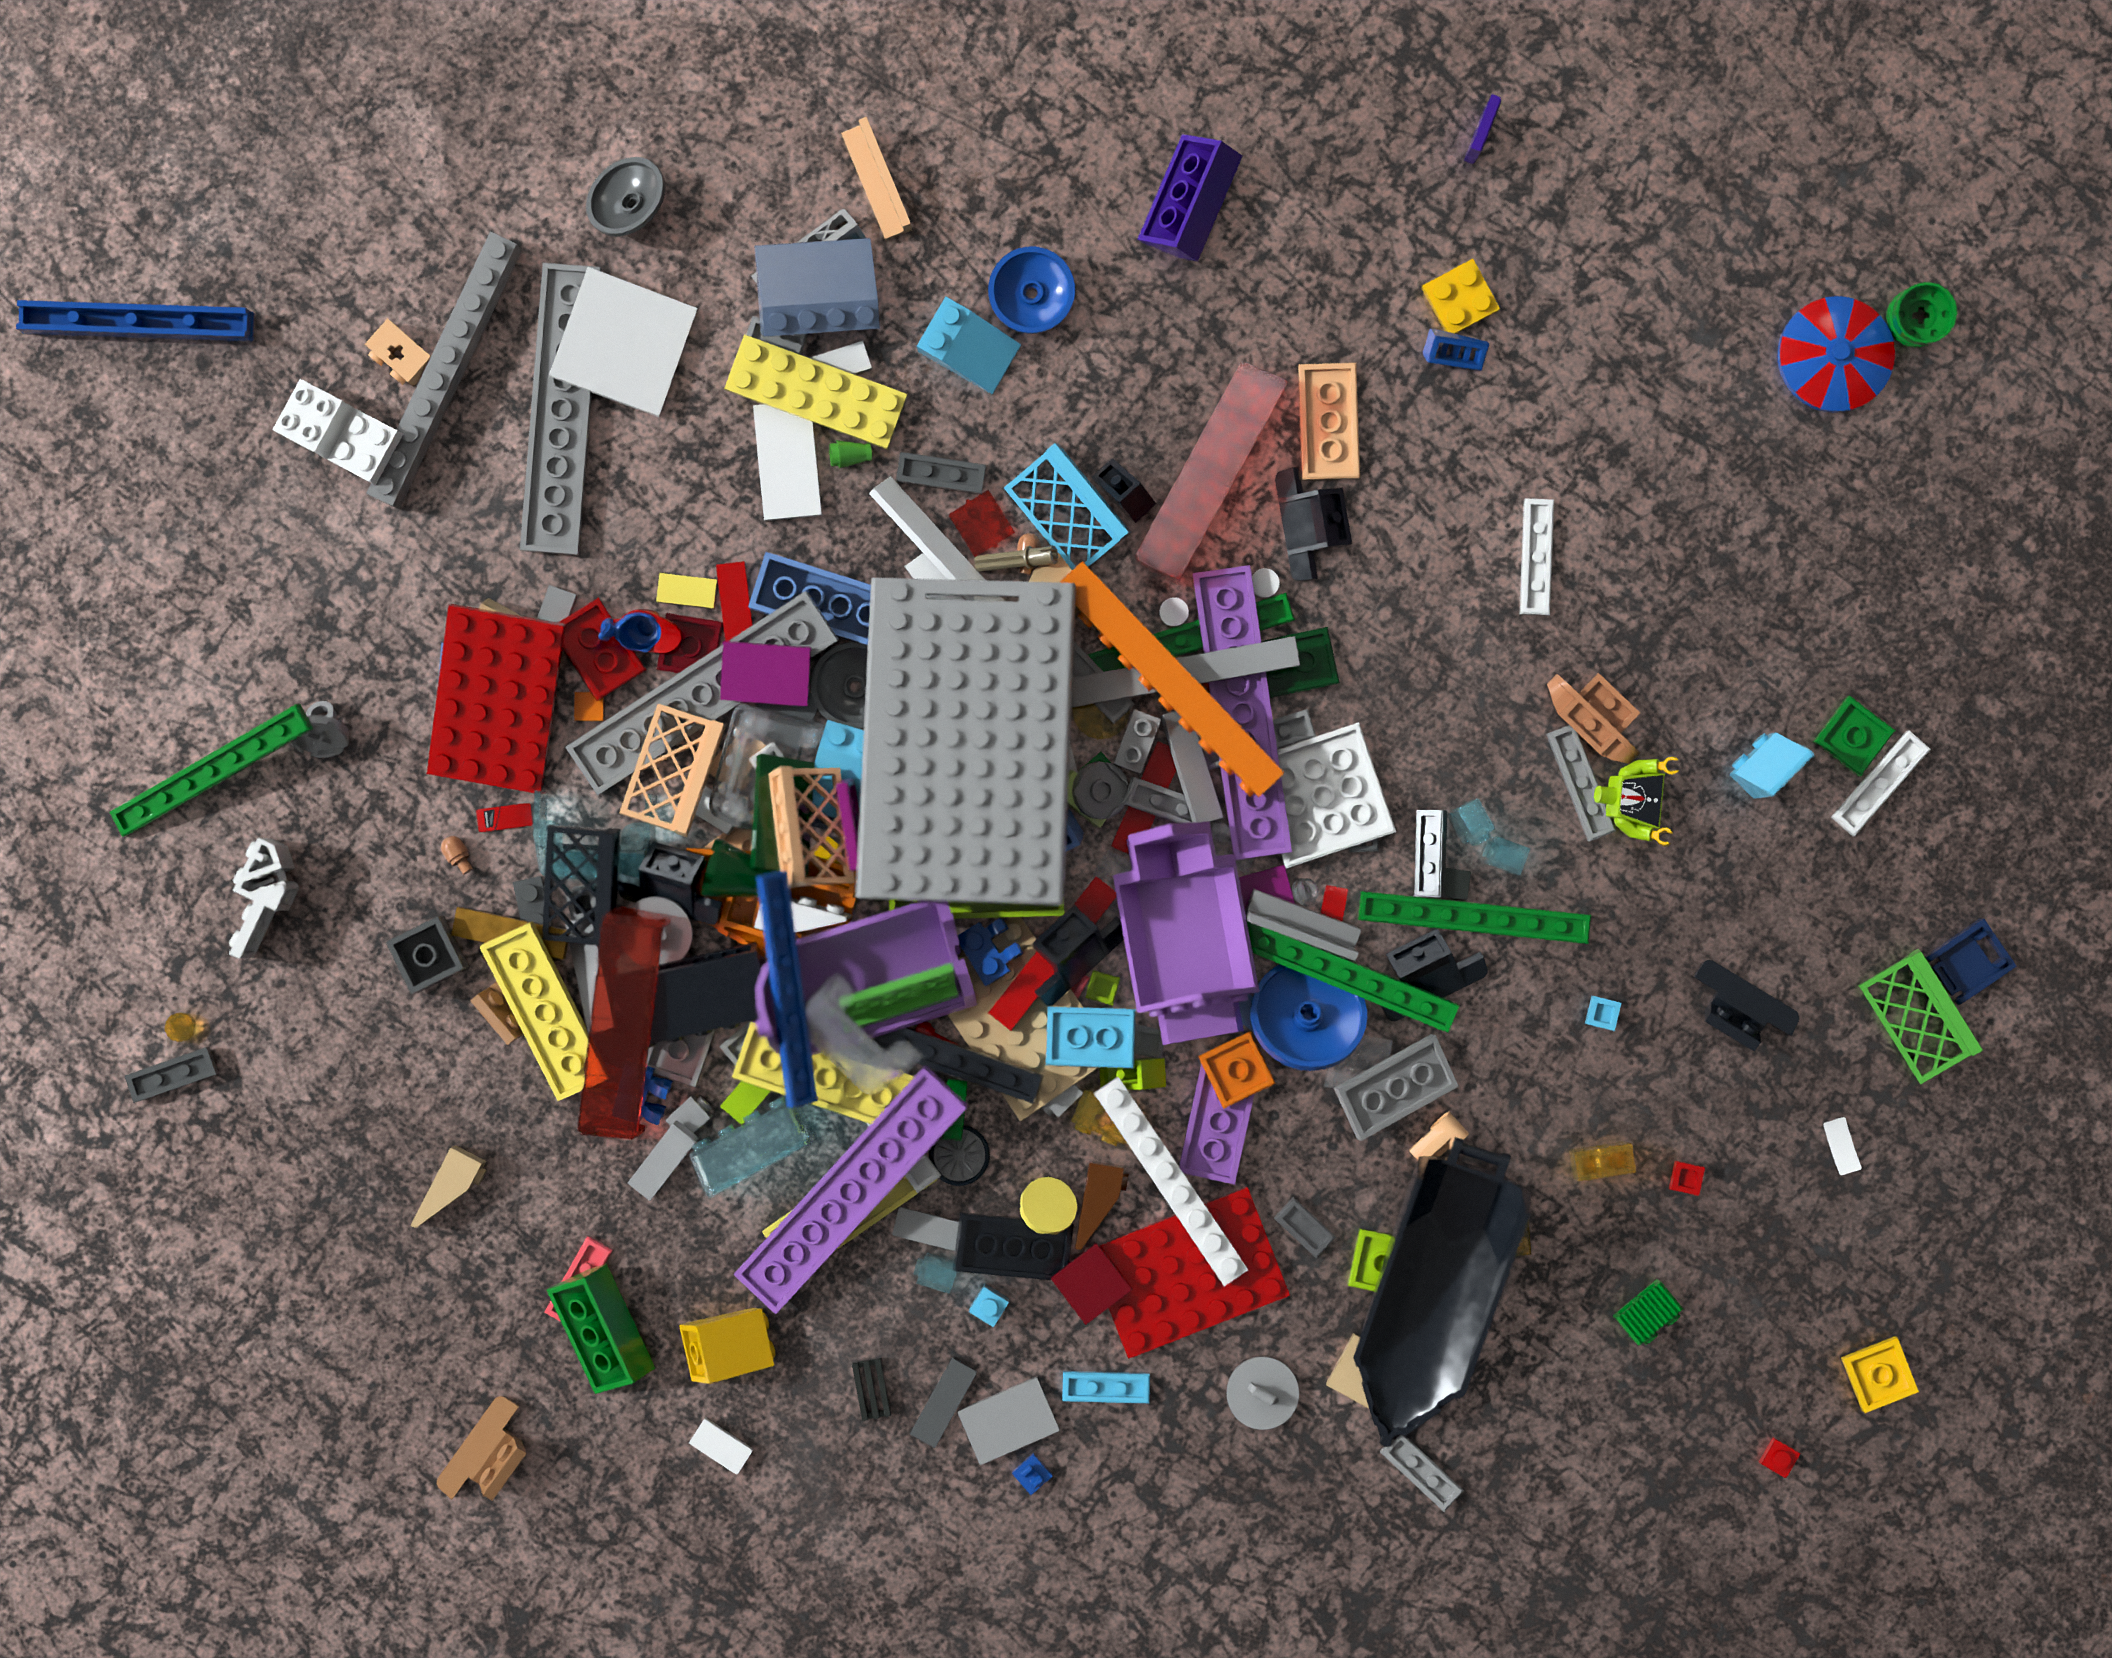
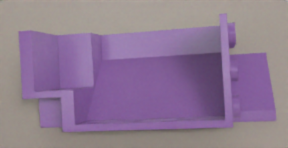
M1209 821L1168 824L1128 835L1126 841L1132 870L1113 875L1137 1013L1149 1012L1150 1017L1158 1016L1163 1045L1244 1031L1239 1002L1249 1000L1248 994L1259 992L1235 855H1215Z

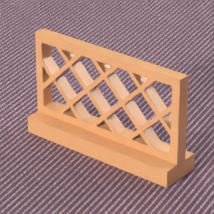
M657 704L620 814L688 837L725 731L724 723L715 720L710 721ZM662 712L674 716L678 726L663 733L658 724ZM679 718L687 720V722L681 724ZM693 723L705 726L702 737L690 742L684 728ZM657 728L660 735L653 738ZM681 730L687 744L672 751L665 737ZM662 739L669 753L653 760L649 753L650 745ZM699 743L697 752H695L693 746ZM690 748L694 756L693 763L681 769L674 755ZM646 756H648L650 762L644 765ZM671 757L678 771L662 779L655 764ZM653 766L659 781L643 787L639 779L641 771ZM690 771L686 780L683 773ZM680 775L685 784L683 792L671 797L665 782ZM638 783L640 790L634 792ZM662 784L668 799L652 806L646 792ZM640 794L644 795L650 807L640 813L628 810L631 799ZM680 798L678 807H676L674 801ZM671 803L675 810L672 824L659 820L655 810ZM652 812L655 818L646 816V814Z
M791 766L779 767L769 773L780 871H787L789 888L806 885L851 884L854 882L853 871H850L836 788V783L842 780L840 768L791 769ZM801 776L810 784L803 794L794 787L793 777ZM822 776H832L833 789L830 793L817 783ZM813 788L825 798L818 808L806 798ZM828 802L836 809L837 817L833 822L821 812ZM801 803L813 812L807 822L798 816L797 808ZM816 817L828 826L822 836L810 827V824ZM805 831L817 841L810 851L801 843V836ZM831 831L840 837L841 845L837 850L825 841V838ZM820 845L832 855L825 865L813 855ZM835 859L843 865V877H837L828 869ZM808 860L820 870L815 878H806L804 865Z

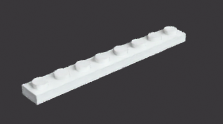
M1116 1077L1094 1092L1222 1284L1226 1286L1248 1270L1119 1077Z

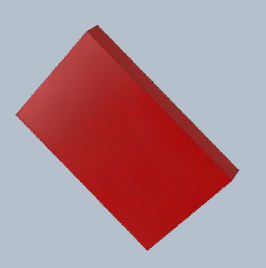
M599 598L558 622L566 624L562 650L597 702L646 671L634 650L624 648L614 636L608 641L599 639L598 635L601 633L602 622L606 618L612 619Z

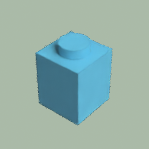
M985 1283L970 1306L969 1312L994 1327L1007 1307L1009 1298Z

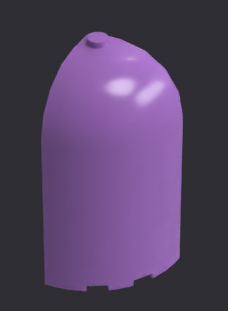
M919 901L796 940L811 1055L840 1049L977 1005L964 958L958 959L957 954L961 953L960 943L947 901ZM767 961L762 967L755 987L757 1010L760 1017L759 1020L755 1021L759 1037L766 1036L769 1047L776 1054H780ZM952 963L955 985L959 994L958 998L847 1033L838 1004L839 998Z

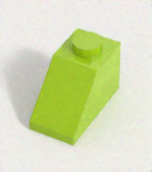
M1134 1058V1068L1099 1067L1100 1088L1116 1077H1119L1127 1090L1166 1087L1165 1058Z

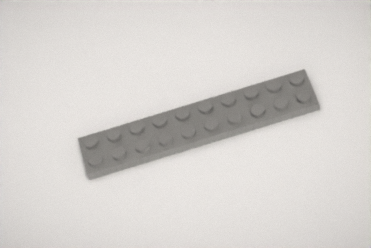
M543 263L520 541L521 551L579 555L592 392L551 378L549 373L587 267L602 272L601 267Z
M806 590L729 641L811 647V657H813L839 639ZM723 645L565 747L597 795L634 772L657 704L712 721L742 703V701L720 700ZM662 712L658 724L663 733L678 726L674 716ZM679 718L681 724L687 722V720ZM693 723L685 727L684 730L689 737L704 726ZM657 728L653 738L660 735ZM681 730L665 737L670 748L685 739ZM662 739L652 743L649 748L652 759L667 751ZM646 756L644 765L650 762L648 756Z

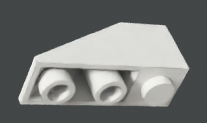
M800 896V899L791 897L795 932L846 922L851 918V914L844 912L845 908L842 906L828 904L827 907L817 905V900L810 897ZM759 907L754 928L764 930L761 907Z

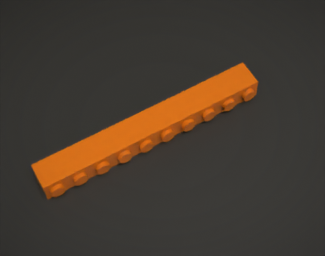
M1083 561L1059 582L1076 584L1075 607L1081 612L1077 615L1078 618L1088 628L1092 625L1096 627L1101 633L1098 639L1108 649L1112 646L1117 649L1121 654L1118 660L1128 670L1134 667L1141 675L1138 678L1139 682L1149 692L1154 688L1161 696L1158 699L1159 703L1169 713L1174 709L1180 715L1179 724L1189 734L1194 730L1201 737V740L1198 742L1209 755L1215 752L1222 759L1218 763L1229 776L1235 773L1242 780L1239 786L1249 797L1255 794L1259 798L1284 774L1278 765Z

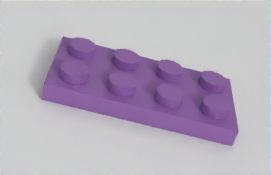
M1202 1064L1198 1075L1179 1168L1184 1174L1235 1185L1254 1094L1223 1109Z

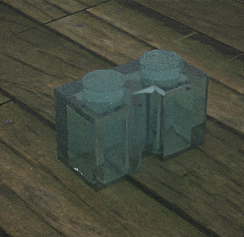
M1478 798L1470 800L1447 813V817L1462 844L1471 843L1472 846H1477L1491 838L1489 832L1493 831L1495 827Z

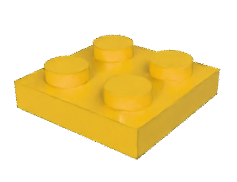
M1474 259L1459 265L1421 287L1444 331L1457 334L1500 310Z
M1895 1336L1841 1357L1861 1410L1864 1413L1919 1392L1899 1340Z

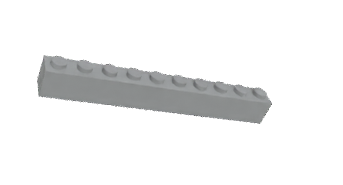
M490 231L396 429L403 436L377 484L371 483L366 494L400 509L522 252L516 243Z

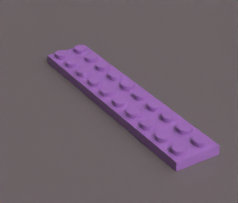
M1250 565L1193 573L1204 653L1261 643ZM1266 672L1209 682V693L1213 699L1280 768ZM1221 768L1231 844L1235 860L1292 852L1281 777L1259 798L1255 794L1249 797L1239 786L1242 780L1235 773L1229 776Z
M924 1066L733 1275L776 1315L965 1111L968 1105L927 1066Z

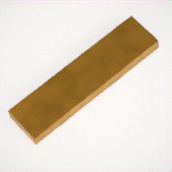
M457 907L451 936L486 943L529 923V921ZM534 923L542 938L543 924ZM551 926L550 933L563 934L566 929ZM543 940L551 957L565 959L568 942Z

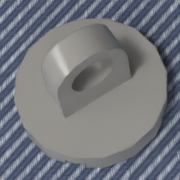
M327 701L314 703L306 712L314 729L294 740L291 744L299 752L304 753L305 750L311 752V756L317 758L332 757L342 753L344 747L349 744L350 735L348 728L341 721L337 720V712L331 703ZM328 712L326 716L319 715L321 713Z

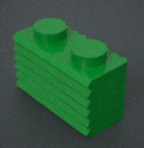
M1656 1279L1617 1311L1613 1317L1638 1346L1642 1343L1647 1345L1658 1336L1657 1330L1665 1324L1666 1326L1672 1325L1680 1318L1679 1312L1683 1310V1307L1664 1284Z

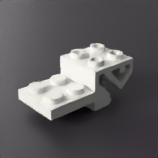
M301 379L273 428L275 432L374 485L377 484L403 436L401 432Z
M258 838L256 842L252 841L246 852L248 860L244 868H239L233 880V883L236 884L233 889L234 892L254 900L253 904H248L242 915V920L245 921L240 931H235L229 943V946L232 947L229 954L239 959L254 958L275 912L289 910L299 889L298 884L294 881H288L285 875L286 871L295 869L288 846L274 839ZM277 875L278 882L275 884L268 885L270 883L276 882V879L273 878V876Z

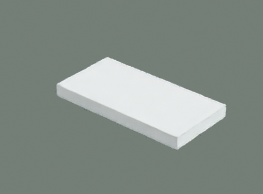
M764 404L753 405L764 521L822 516L813 422Z

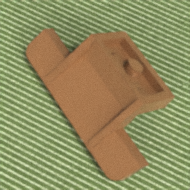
M497 981L470 1001L507 1045L524 1035Z
M499 1396L494 1399L438 1477V1488L451 1500L469 1477L480 1485L483 1496L493 1501L526 1455L523 1442L504 1428L519 1408V1405L508 1397Z

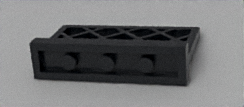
M552 824L547 826L542 940L597 945V948L609 949L615 943L621 829L608 828L605 830ZM555 833H565L573 842L563 852L554 843ZM573 834L582 836L577 839ZM585 836L599 837L598 849L593 854H590L580 843ZM574 846L587 858L577 867L565 855ZM598 853V860L596 861L594 856ZM559 859L572 871L562 880L553 872V864ZM588 861L597 870V878L591 883L579 871ZM573 874L585 886L576 896L564 884ZM553 880H554V882H555L557 885H555V886L552 888ZM558 887L570 899L562 908H559L552 900V892ZM587 889L596 898L595 907L590 911L577 899ZM572 902L584 915L575 924L562 912ZM551 908L555 911V914H553L552 916ZM594 911H595V918L591 915V913L594 912ZM557 915L569 927L563 934L550 933L551 920ZM587 918L594 926V937L584 936L576 926ZM572 931L575 935H569L568 933Z

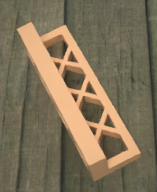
M867 117L859 119V126L841 134L885 241L912 231V227Z

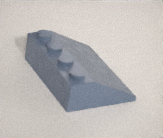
M870 238L754 245L760 330L764 337L880 328L878 296Z

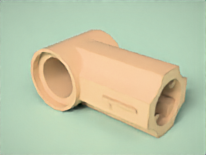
M1448 1111L1430 1127L1431 1130L1414 1144L1409 1151L1417 1160L1419 1156L1440 1157L1448 1149H1451L1454 1137L1465 1139L1469 1132Z

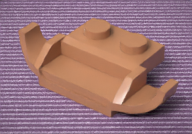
M1597 673L1579 693L1558 674L1547 683L1558 715L1601 756L1630 764L1640 754L1621 734L1640 712L1603 676Z

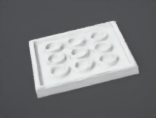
M587 267L549 377L659 417L697 308Z
M1359 722L1277 749L1280 769L1284 772L1281 779L1292 852L1281 854L1286 869L1396 832Z

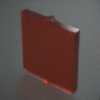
M989 490L972 500L967 499L965 501L966 504L948 514L974 557L991 547L997 548L999 542L1015 533Z

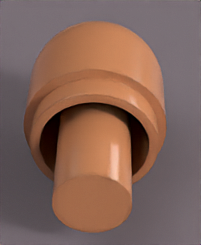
M1026 533L1020 537L1017 551L1024 550L1026 546L1041 548V541L1035 534ZM1026 566L1020 567V573L1031 574L1032 569H1027Z
M456 836L445 838L441 844V851L448 863H451L452 866L457 865L463 875L470 872L473 868L467 860L470 855L463 841Z

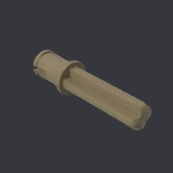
M1054 545L1041 548L1026 546L1024 550L979 555L975 557L974 563L977 571L1026 566L1027 569H1033L1034 566L1057 564L1058 551Z

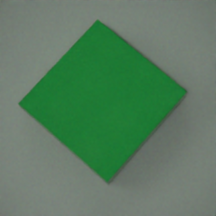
M1847 696L1814 739L1813 743L1860 777L1896 730L1854 698Z

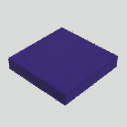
M1491 94L1464 158L1465 162L1473 164L1481 154L1501 104V97Z

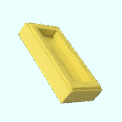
M659 573L656 602L715 609L718 580Z

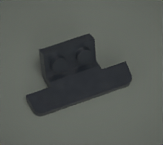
M1291 467L1279 471L1275 476L1291 575L1298 581L1318 579L1313 551L1352 545L1343 488H1330L1303 493L1299 467Z
M653 842L638 869L639 878L622 873L618 877V893L624 900L636 903L647 897H665L678 903L687 912L690 919L713 925L721 918L722 902L697 895L695 885L707 864L706 858L703 855Z
M1073 905L1032 943V947L1053 966L1054 974L1034 991L1042 1003L1046 1006L1054 1005L1124 940L1121 920L1116 916L1100 931L1085 914Z
M1438 928L1386 953L1387 959L1399 980L1442 998L1483 979L1488 973L1486 962L1481 952L1456 963ZM1381 1006L1390 1021L1394 1022L1406 1017L1403 1014Z
M1713 960L1704 961L1695 972L1694 978L1716 990L1704 1010L1705 1022L1754 1052L1761 1044L1760 1033L1767 1022L1788 1035H1793L1799 1022V1014L1791 1007Z

